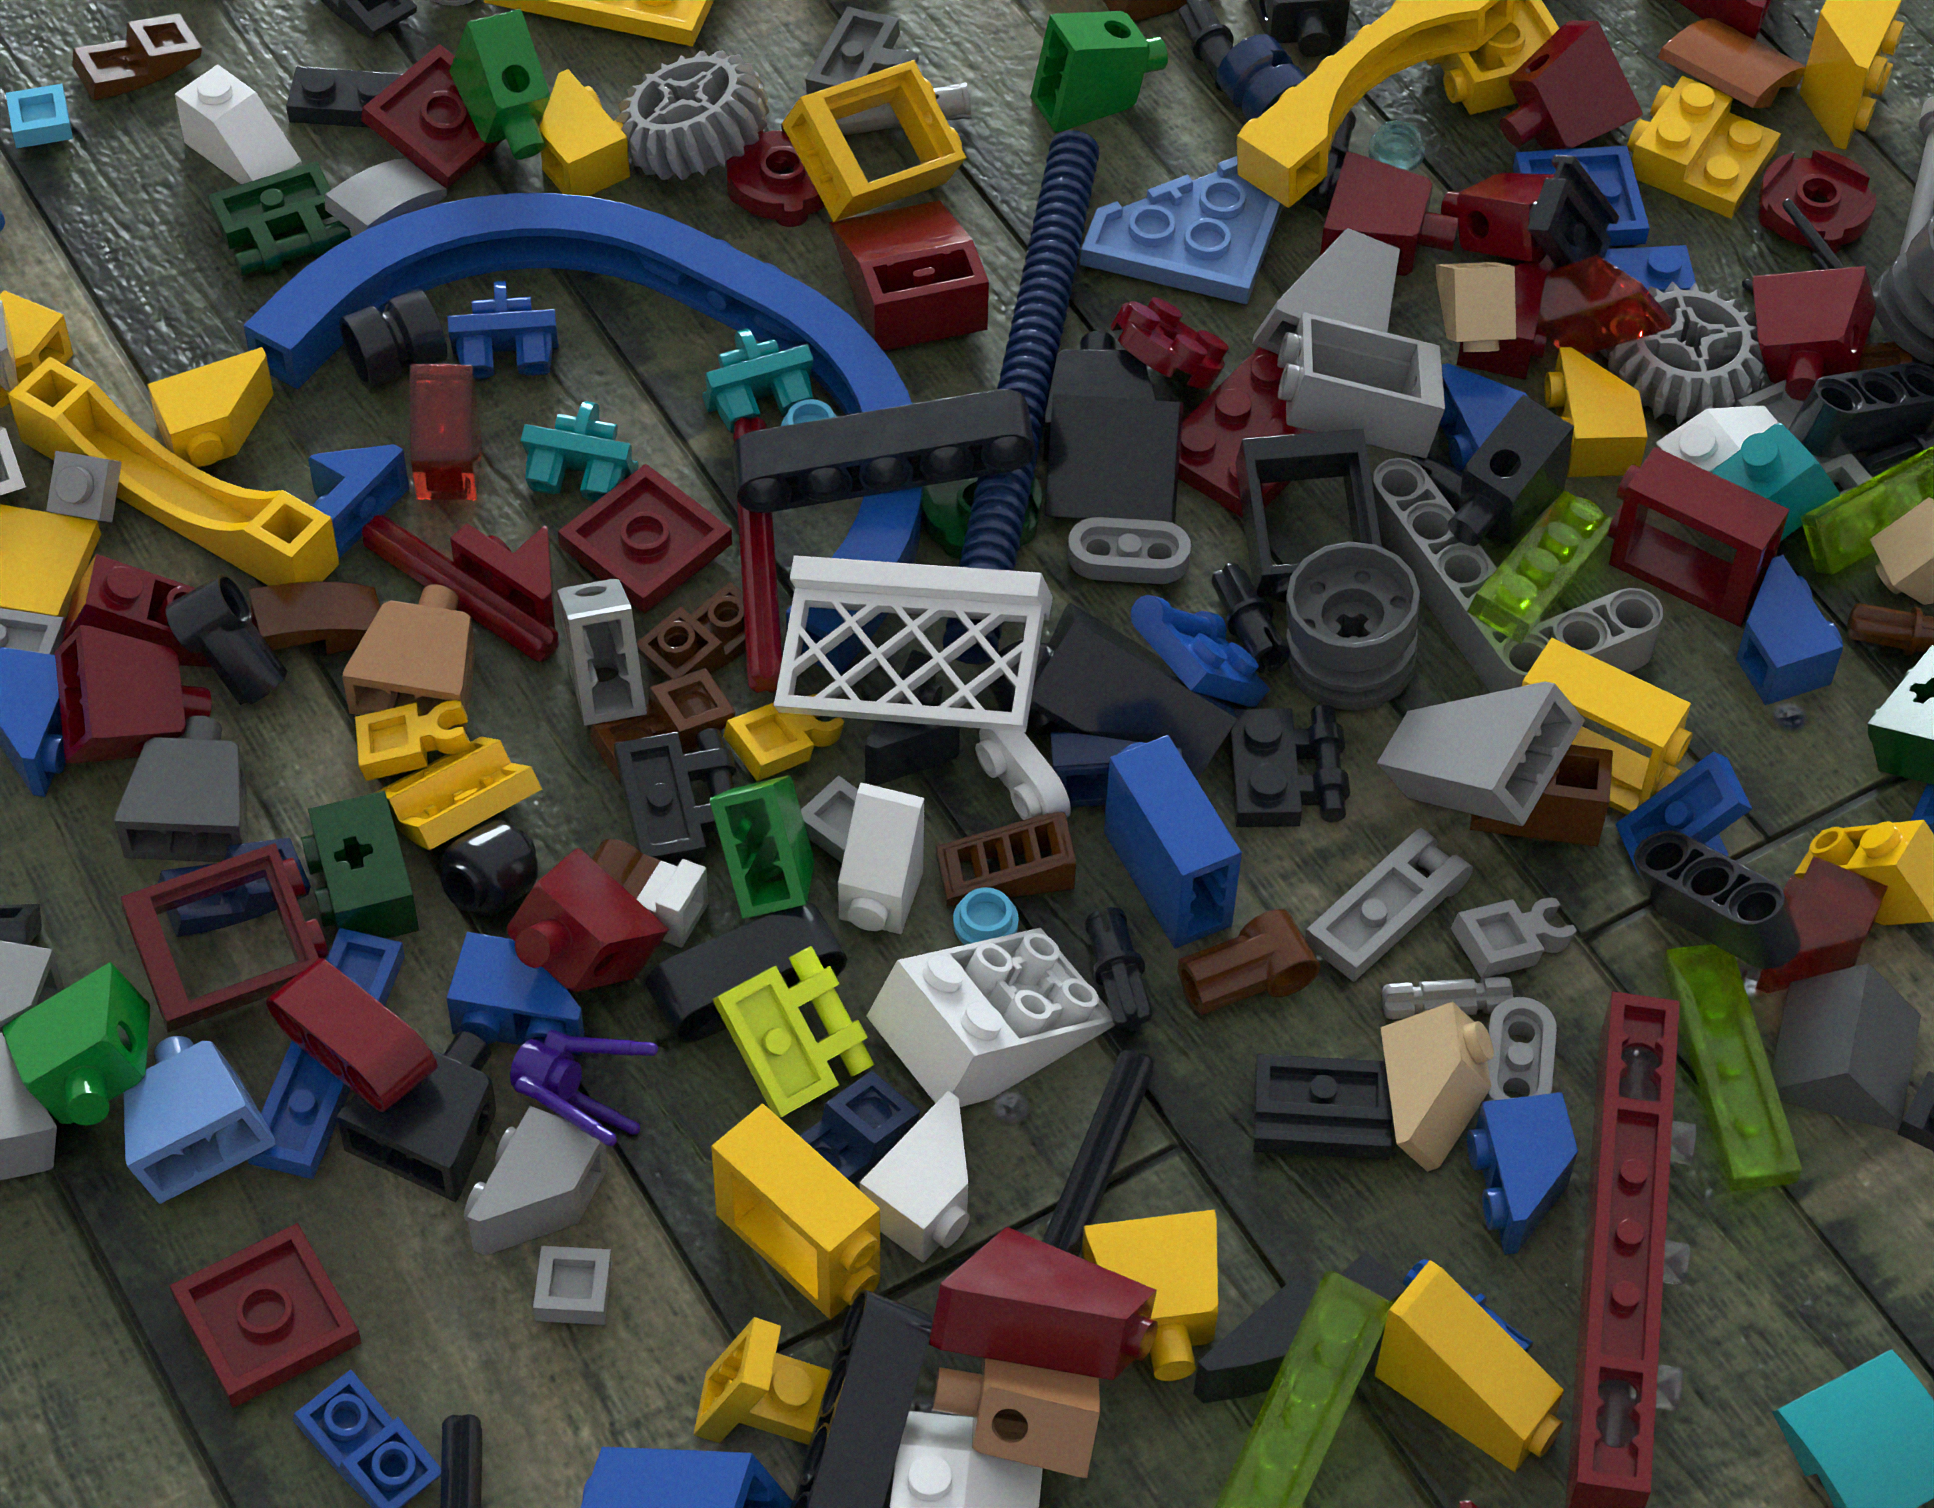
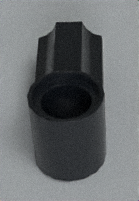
M220 574L166 606L167 621L177 640L189 652L196 654L201 652L240 705L244 703H250L251 705L257 702L285 680L288 671L253 625L252 612L248 600L241 588L228 575Z

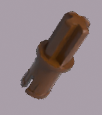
M1858 603L1850 611L1847 635L1854 640L1902 648L1905 656H1912L1915 651L1926 653L1931 645H1934V617L1923 615L1922 609L1918 607H1913L1910 612Z

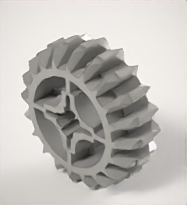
M703 50L699 51L693 58L686 59L683 55H680L677 62L670 65L661 63L659 71L654 74L642 75L643 83L630 87L627 90L629 98L624 99L618 104L620 114L616 118V122L624 124L621 130L627 136L629 158H632L635 166L642 168L645 175L657 174L661 180H666L676 174L681 180H685L691 173L700 172L705 176L708 169L717 165L725 167V161L729 158L743 156L744 146L758 142V132L768 126L766 115L770 110L767 104L768 97L758 73L754 72L751 63H744L740 55L727 56L723 50L717 51L711 56H708Z
M1671 282L1664 293L1650 286L1643 298L1632 296L1625 310H1620L1618 317L1614 319L1606 347L1608 352L1607 359H1609V372L1639 390L1642 407H1651L1654 419H1657L1664 413L1675 416L1678 426L1686 417H1695L1706 409L1736 407L1739 399L1753 394L1760 389L1766 371L1758 341L1756 313L1741 312L1740 298L1727 302L1721 299L1719 288L1711 294L1699 291L1696 282L1689 290H1681L1674 282Z

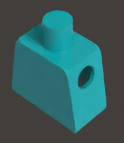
M1776 423L1763 433H1755L1747 437L1742 443L1741 449L1717 466L1712 472L1721 478L1790 509L1780 541L1841 497L1840 492L1821 464L1782 423Z

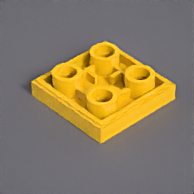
M0 504V608L64 617L65 620L69 611L72 594L83 577L101 536L98 521Z

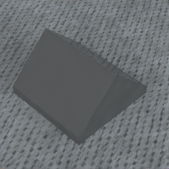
M1869 963L1790 982L1765 1098L1898 1132L1902 1124L1921 1015Z

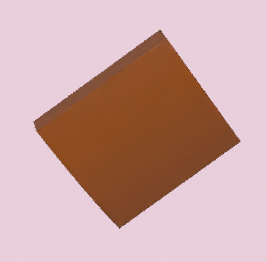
M1715 18L1697 21L1680 31L1662 47L1657 57L1752 108L1771 107L1780 87H1797L1806 69L1805 65Z

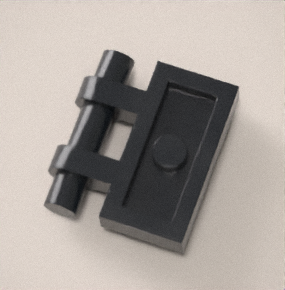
M1322 704L1312 708L1310 712L1312 725L1308 729H1294L1292 708L1234 709L1237 721L1229 731L1228 738L1236 827L1300 826L1302 815L1301 805H1320L1321 818L1327 822H1338L1345 818V800L1350 796L1348 773L1341 769L1340 754L1345 749L1343 727L1336 722V712L1333 706ZM1297 759H1315L1316 772L1313 775H1298Z
M712 728L699 732L696 735L699 752L683 754L678 732L615 743L614 756L635 845L643 854L669 864L681 862L682 859L704 858L706 845L703 833L714 832L719 834L711 804L696 806L690 782L697 780L707 782L711 798L726 790L735 788L732 776L736 773L737 769L731 750L725 749L719 729Z

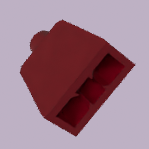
M1568 21L1510 76L1509 87L1519 107L1500 120V127L1506 139L1517 148L1535 137L1537 143L1542 148L1561 150L1574 148L1643 115L1598 21Z
M1347 151L1323 227L1320 256L1349 228L1399 248L1396 275L1406 276L1413 272L1420 245L1453 252L1459 229L1458 218L1429 212L1433 183L1429 178Z
M1495 174L1460 192L1449 191L1443 198L1441 214L1458 218L1459 244L1464 250L1524 261H1534L1546 255V253L1527 230L1529 212L1533 203L1538 200L1545 178H1554L1555 174Z
M1866 266L1753 276L1752 284L1758 341L1771 382L1776 384L1786 379L1785 391L1788 396L1795 400L1805 401L1817 379L1829 375L1855 372L1857 370L1876 311V303Z
M80 625L55 650L65 763L139 758L145 742L154 737L179 738L184 734L185 720L192 716H210L212 699L209 689L206 687L181 685L178 655L170 647L92 626Z
M580 848L573 850L534 885L507 926L508 936L515 941V951L522 963L532 968L542 966L566 989L574 992L636 978L669 931L666 925Z

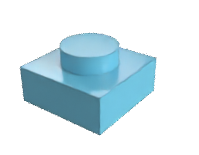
M63 84L6 93L16 149L73 139Z

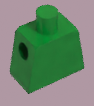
M521 9L467 22L449 72L481 140L485 143H493L506 139L514 159L517 160L537 155L546 147L538 126L550 100V94Z
M1122 11L1051 14L1030 97L1055 133L1130 109L1137 103L1144 73L1166 68L1168 63L1166 45L1158 36L1145 38L1130 16Z
M791 776L729 789L710 798L709 801L742 919L806 905L814 859ZM784 873V880L767 882L771 877Z
M111 962L2 1026L4 1037L22 1083L61 1124L75 1122L80 1125H93L99 1123L109 1113V1101L140 1083L146 1075L150 1004Z

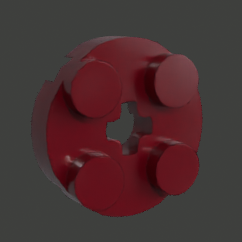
M781 122L782 130H772L763 133V130L759 131V141L755 144L745 145L743 156H733L727 160V190L730 200L739 204L748 212L763 218L775 219L778 224L785 227H796L805 223L809 214L821 210L825 205L784 130L783 122ZM787 167L793 168V173L786 175L775 174L772 171H783Z
M1813 150L1811 158L1793 160L1795 152L1779 157L1766 170L1759 192L1760 208L1758 220L1763 227L1775 231L1789 241L1807 246L1814 251V248L1782 207V202L1785 199H1791L1834 254L1840 251L1843 244L1853 242L1862 236L1871 223L1877 200L1876 192L1872 195L1868 187L1870 177L1860 165L1840 154L1822 150ZM1820 195L1826 198V203H1818L1810 199Z
M1153 297L1148 306L1135 301L1122 305L1110 327L1112 331L1123 329L1118 341L1128 352L1167 377L1171 378L1176 368L1192 374L1187 383L1189 386L1201 389L1213 386L1225 366L1223 358L1229 349L1223 340L1204 330L1196 332L1180 321L1183 316L1181 311L1160 298Z

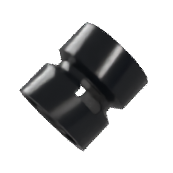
M420 288L390 299L389 304L385 305L383 313L374 306H369L340 317L339 326L345 349L357 376L367 389H372L400 378L404 364L415 371L447 360V344L442 327L432 304Z

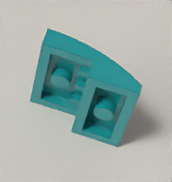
M1893 1349L1874 1357L1772 1411L1806 1477L1814 1474L1818 1475L1835 1508H1917L1934 1499V1399Z

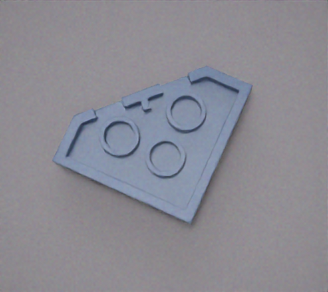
M1237 156L1219 162L1217 171L1192 180L1189 175H1185L1147 190V198L1123 207L1116 201L1097 208L1081 247L1080 265L1247 305L1283 204L1240 177L1237 171Z

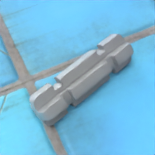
M1488 977L1480 979V983H1475L1474 979L1422 981L1418 983V987H1413L1412 983L1409 982L1389 983L1383 986L1382 1008L1385 1017L1392 1020L1405 1019L1414 1016L1415 1013H1422L1452 1001L1467 1015H1476L1478 1009H1482L1483 1013L1492 1014L1498 1004L1504 1000L1514 998L1513 988L1510 979L1506 977Z

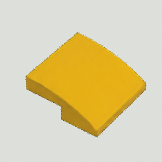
M479 737L470 742L471 748L458 754H447L428 764V767L420 768L377 792L385 791L394 826L417 845L431 850L542 790L532 767L511 763L501 740Z

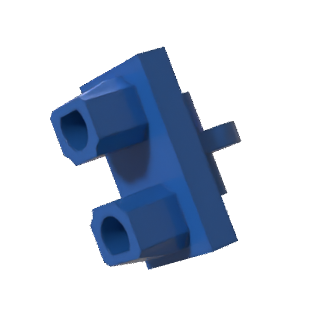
M506 281L494 282V299L472 300L473 314L447 316L453 355L457 354L465 379H483L495 375L493 352L516 351L519 374L530 376L550 373L552 348H559L555 309L532 310L531 296L508 298Z

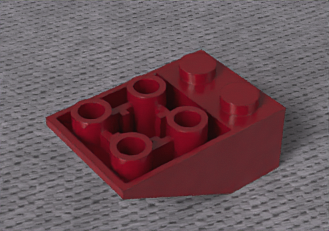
M940 200L842 219L837 222H829L830 232L866 330L883 351L988 330L989 280L972 238Z

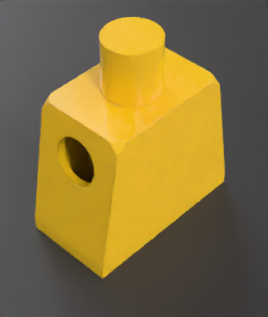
M1215 1209L1084 1226L1082 1259L1157 1290L1151 1319L1158 1322V1329L1154 1343L1149 1351L1155 1378L1162 1381H1175L1193 1374L1196 1370L1192 1346L1208 1344L1214 1340L1218 1316L1217 1218Z

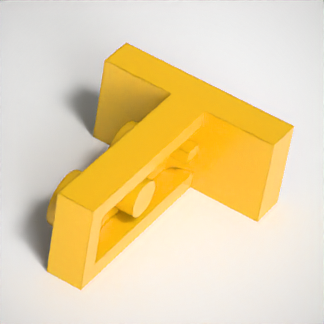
M754 1317L706 1371L693 1435L720 1444L736 1425L741 1423L809 1445L830 1370L776 1353L781 1326Z

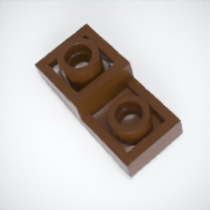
M730 581L691 614L680 606L637 642L638 653L668 680L704 668L711 674L746 652L743 591Z

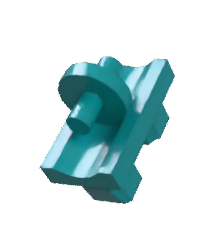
M750 329L736 331V349L718 354L721 368L706 372L707 392L702 394L707 412L717 410L728 431L731 433L735 432L734 423L742 417L748 419L760 417L761 414L755 399L774 395L781 416H786L789 409L797 402L813 399L810 382L813 357L809 346L806 344L779 352L775 339L756 343Z
M584 401L579 408L577 417L558 414L555 429L525 424L520 441L527 454L525 480L533 491L553 495L560 493L565 471L570 469L584 472L580 492L583 498L596 502L637 471L639 464L637 461L632 460V447L630 443L615 441L618 425L599 421V405L595 402Z

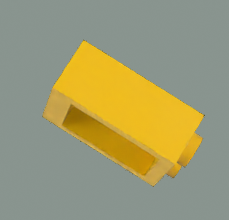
M915 60L802 96L782 123L833 222L946 184L967 158L962 150V143L958 133L949 126L936 101L933 86L923 77ZM890 103L922 164L868 183L835 120Z
M1551 637L1523 679L1522 686L1544 681L1555 683L1582 716L1652 749L1651 756L1648 758L1581 726L1571 744L1613 750L1609 807L1628 815L1681 776L1682 770L1676 767L1685 755L1693 735L1692 732L1684 729L1691 703Z
M762 1103L711 1146L716 1215L831 1320L848 1304L851 1306L862 1290L866 1289L874 1292L879 1284L880 1208Z

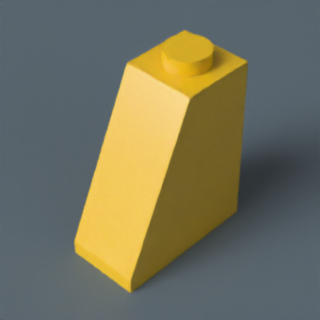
M1429 1260L1389 1309L1374 1376L1515 1473L1531 1452L1541 1458L1560 1433L1564 1422L1558 1419L1556 1415L1564 1389L1442 1267Z

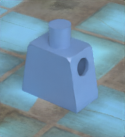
M172 1036L162 1040L154 1050L156 1065L146 1069V1075L140 1083L123 1092L126 1164L159 1204L276 1145L273 1134L244 1083L212 1041L202 1040L194 1045L189 1038L184 1036Z

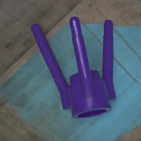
M552 1029L548 1032L545 1042L532 1038L519 1048L510 1071L511 1085L516 1092L536 1099L607 1146H614L616 1144V1135L584 1112L631 1135H636L640 1132V1125L637 1122L577 1091L582 1078V1067L580 1063L574 1061L571 1052L654 1056L658 1052V1046L655 1043L574 1037Z

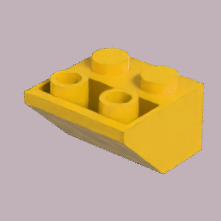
M1826 0L1820 12L1799 94L1835 147L1846 150L1855 129L1863 132L1866 131L1877 101L1871 98L1873 93L1882 96L1886 89L1893 69V64L1888 62L1886 54H1895L1905 27L1904 22L1896 20L1902 0Z

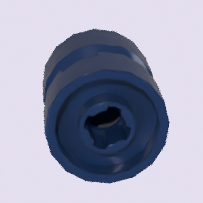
M1267 34L1251 36L1235 45L1223 58L1217 70V83L1236 107H1242V112L1248 121L1260 117L1278 102L1281 95L1288 88L1296 87L1307 78L1306 74L1294 65L1291 57L1275 38Z

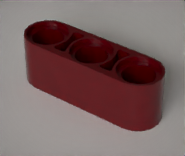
M318 958L266 999V1005L270 1014L294 1043L380 1112H385L438 1068L432 1051L415 1030L323 958Z

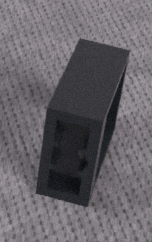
M1364 429L1242 439L1235 465L1252 581L1259 598L1272 597L1274 601L1286 602L1290 576L1300 564L1272 566L1260 483L1343 477L1353 542L1375 544L1382 547Z

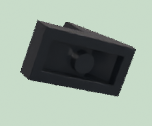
M912 649L899 677L905 680L930 661L932 657ZM935 674L912 691V693L922 705L939 706L943 686L936 684ZM906 697L898 702L900 704H911ZM877 720L865 743V782L877 786L957 758L960 747V727Z

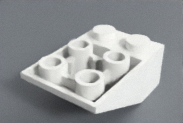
M1041 928L897 960L866 1016L935 1103L947 1091H950L959 1098L960 1107L992 1099L1114 1026L1110 1010L1098 997L1095 989L1082 978L1059 950L1058 945Z

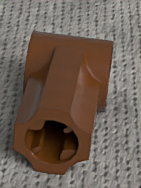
M1275 909L1267 911L1248 922L1240 931L1238 937L1178 959L1177 972L1182 983L1183 993L1193 1011L1197 1010L1201 1015H1204L1264 991H1267L1272 997L1292 995L1308 986L1318 976L1321 968L1320 963L1291 914L1285 909Z

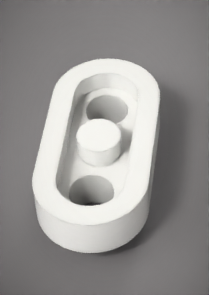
M980 728V742L975 747L978 760L990 777L995 778L998 776L1008 788L1012 803L1023 820L1057 812H1065L1066 818L1070 816V801L1063 783L1024 732Z

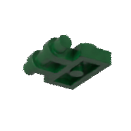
M317 161L207 195L210 211L228 248L233 249L248 243H252L254 247L234 254L241 276L263 270L264 274L267 275L282 270V263L310 254L317 259L331 250L332 247L352 238L349 227L341 221L324 225L322 220L334 216L325 210V194L331 191V188ZM299 227L303 231L302 233L276 241L272 237Z

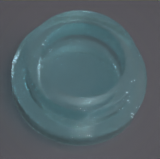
M1389 121L1382 124L1370 138L1368 146L1369 158L1406 171L1416 169L1422 163L1425 154V144L1419 130L1412 124L1404 121Z

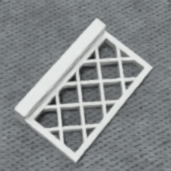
M794 556L790 580L795 590L774 707L779 713L1026 732L1044 620L1049 621L1053 598L1042 573ZM809 607L836 609L845 621L816 644L805 631ZM847 610H856L858 612L851 617ZM881 612L896 613L906 627L879 648H876L861 627ZM908 614L921 616L912 621ZM941 617L958 618L968 632L938 653L922 632ZM970 619H980L982 621L974 625ZM1004 621L1026 623L1023 642L1002 658L984 637ZM855 633L871 654L841 676L825 655ZM916 637L932 659L905 680H902L886 659ZM804 641L806 645L809 647V650H807L805 653L801 655ZM978 642L993 660L994 664L967 685H964L948 664ZM818 660L835 680L814 697L794 695L797 676ZM1020 662L1018 676H1016L1011 668ZM880 665L896 684V687L876 702L860 700L850 687ZM942 669L959 691L939 706L922 705L912 691ZM1004 674L1015 687L1012 712L985 710L974 696ZM843 692H844V693L848 696V698H849V699H836V698H837L839 695H841ZM906 697L911 704H900L898 702ZM966 702H968L973 709H964L960 707L964 705Z

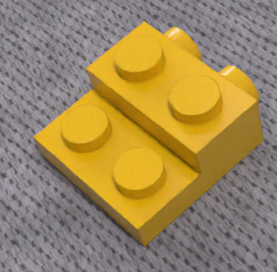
M1514 0L1513 20L1478 50L1448 54L1426 60V62L1430 66L1437 64L1441 66L1444 71L1443 82L1448 99L1452 103L1462 101L1470 115L1516 104L1517 101L1509 87L1510 76L1559 27L1542 0Z
M1681 76L1674 88L1663 85L1659 89L1650 111V116L1653 119L1651 122L1643 119L1637 121L1628 139L1627 147L1628 151L1633 153L1631 162L1636 180L1732 219L1776 152L1781 133L1730 113L1733 97L1710 86Z

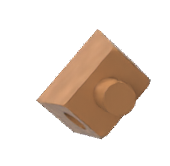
M428 585L423 589L418 604L392 600L382 604L342 675L349 714L365 715L417 702L422 715H426L440 703L457 700L461 701L469 719L475 664V641L471 616L465 612L456 611L459 599L454 591L442 585ZM468 722L461 725H454L450 727L448 730L453 729L455 727H463L466 732Z
M982 1358L979 1374L939 1367L932 1410L973 1417L972 1448L979 1453L1076 1477L1087 1478L1100 1415L1099 1378Z

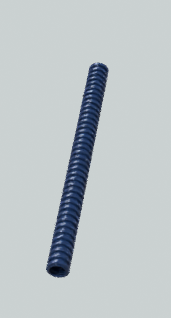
M1067 130L1060 132L1053 137L1049 145V153L1046 159L1047 164L1044 168L1039 201L1036 205L1031 238L1028 242V251L1022 270L1023 275L1020 279V289L1017 293V302L1011 321L1012 326L1009 330V340L1006 344L1003 367L997 389H1010L1019 392L1025 397L1028 403L1036 448L1035 456L1029 464L1021 469L977 478V488L974 492V502L971 506V516L968 519V530L965 534V544L962 548V558L958 567L1014 571L1017 562V552L1019 551L1020 538L1023 532L1022 525L1026 518L1025 511L1028 508V497L1031 493V483L1034 478V469L1040 449L1039 443L1042 439V429L1045 425V414L1056 358L1061 346V336L1064 332L1069 297L1075 278L1074 272L1077 268L1079 248L1082 243V234L1085 229L1087 210L1092 195V185L1095 180L1097 161L1100 155L1099 146L1095 139L1081 131ZM948 617L946 621V631L943 635L944 649L968 632L958 618ZM970 619L974 625L982 621L980 619ZM1003 623L984 636L997 653ZM977 642L955 660L966 664L978 665L987 663L992 659Z

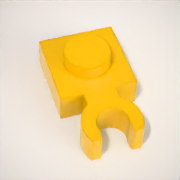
M773 702L727 720L723 737L756 781H760L810 761L814 746L825 747L837 742L842 733L844 720L841 717H837L831 721L823 722L816 719L819 717L817 715L779 713L774 707Z
M451 700L440 703L426 715H422L416 702L356 716L358 763L365 780H374L428 767L427 752L438 750L444 754H458L471 748L469 738L463 727H455L448 730L454 725L468 722V716L461 701Z

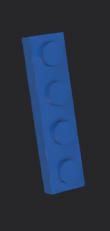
M339 928L326 961L385 1006L405 954L402 942ZM293 1041L290 1043L261 1112L275 1138L276 1145L249 1158L248 1163L314 1179L338 1121L337 1115L346 1102L350 1088Z

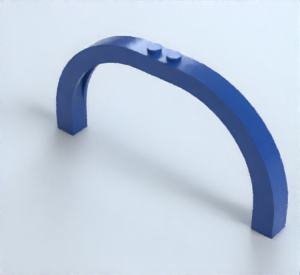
M558 193L489 195L441 203L403 214L357 234L307 265L244 324L248 351L263 347L270 375L299 389L344 344L339 326L340 317L369 306H374L383 313L385 305L389 304L390 299L411 290L420 288L425 292L439 285L496 271L526 268H559L588 271L644 285L737 331L748 328L755 340L760 343L775 339L779 352L808 344L813 357L810 375L833 397L845 415L912 404L908 391L894 365L873 337L847 312L818 291L783 273L776 266L770 263H763L735 249L724 240L715 239L667 216L626 203L589 196ZM923 487L864 496L851 529L831 558L913 564L918 551L922 528ZM792 605L786 611V631ZM809 607L805 631L816 644L845 621L836 609ZM847 610L851 617L858 612L856 610ZM881 612L861 627L869 639L872 638L889 613ZM853 633L825 656L841 675L862 650L864 644ZM804 641L801 655L805 653L807 650H809V647L806 645ZM819 660L814 663L817 666L825 669V667L821 664Z

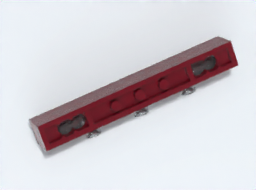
M1612 991L1600 1033L1566 1508H1645L1651 1493L1656 1408L1677 1411L1679 1407L1683 1379L1682 1368L1658 1364L1663 1282L1678 1285L1685 1284L1690 1252L1689 1243L1666 1240L1670 1162L1691 1165L1696 1141V1124L1673 1121L1680 1001Z

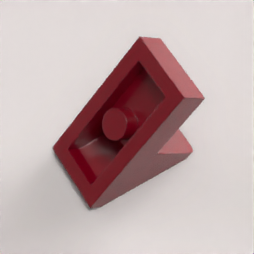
M468 523L450 537L453 561L555 629L552 561L547 526L539 529L514 553L498 537L493 535L486 536Z

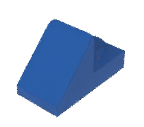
M395 444L318 453L311 455L308 459L313 489L319 497L312 507L332 518L339 559L362 537L361 532L365 524L370 523L375 515H384L409 490L404 450Z
M1713 751L1615 823L1635 869L1638 875H1640L1634 861L1635 850L1644 839L1661 831L1683 833L1728 857V852L1719 833L1752 810V807L1728 758Z

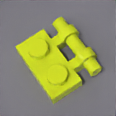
M812 946L788 958L800 980L794 986L788 988L777 966H773L712 999L770 1110L779 1118L839 1086L827 1063L831 1058L840 1055L851 1077L874 1065L863 1043L868 1037L859 1020L851 1021L834 987L839 985L830 966L825 969L823 968ZM809 1001L812 1002L829 1034L817 1042L798 1008Z

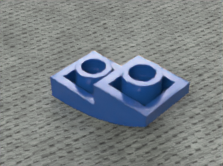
M351 1369L294 1413V1423L344 1480L372 1508H402L441 1477V1467L399 1417L393 1420Z

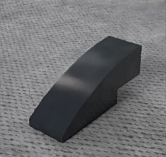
M1367 1251L1318 1294L1297 1275L1198 1361L1193 1394L1202 1403L1242 1398L1284 1387L1329 1369L1367 1347L1384 1334L1389 1309L1407 1287Z

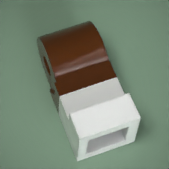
M606 839L601 842L591 859L669 928L663 941L682 948L709 904L706 867L682 859L677 867L645 855L624 841Z

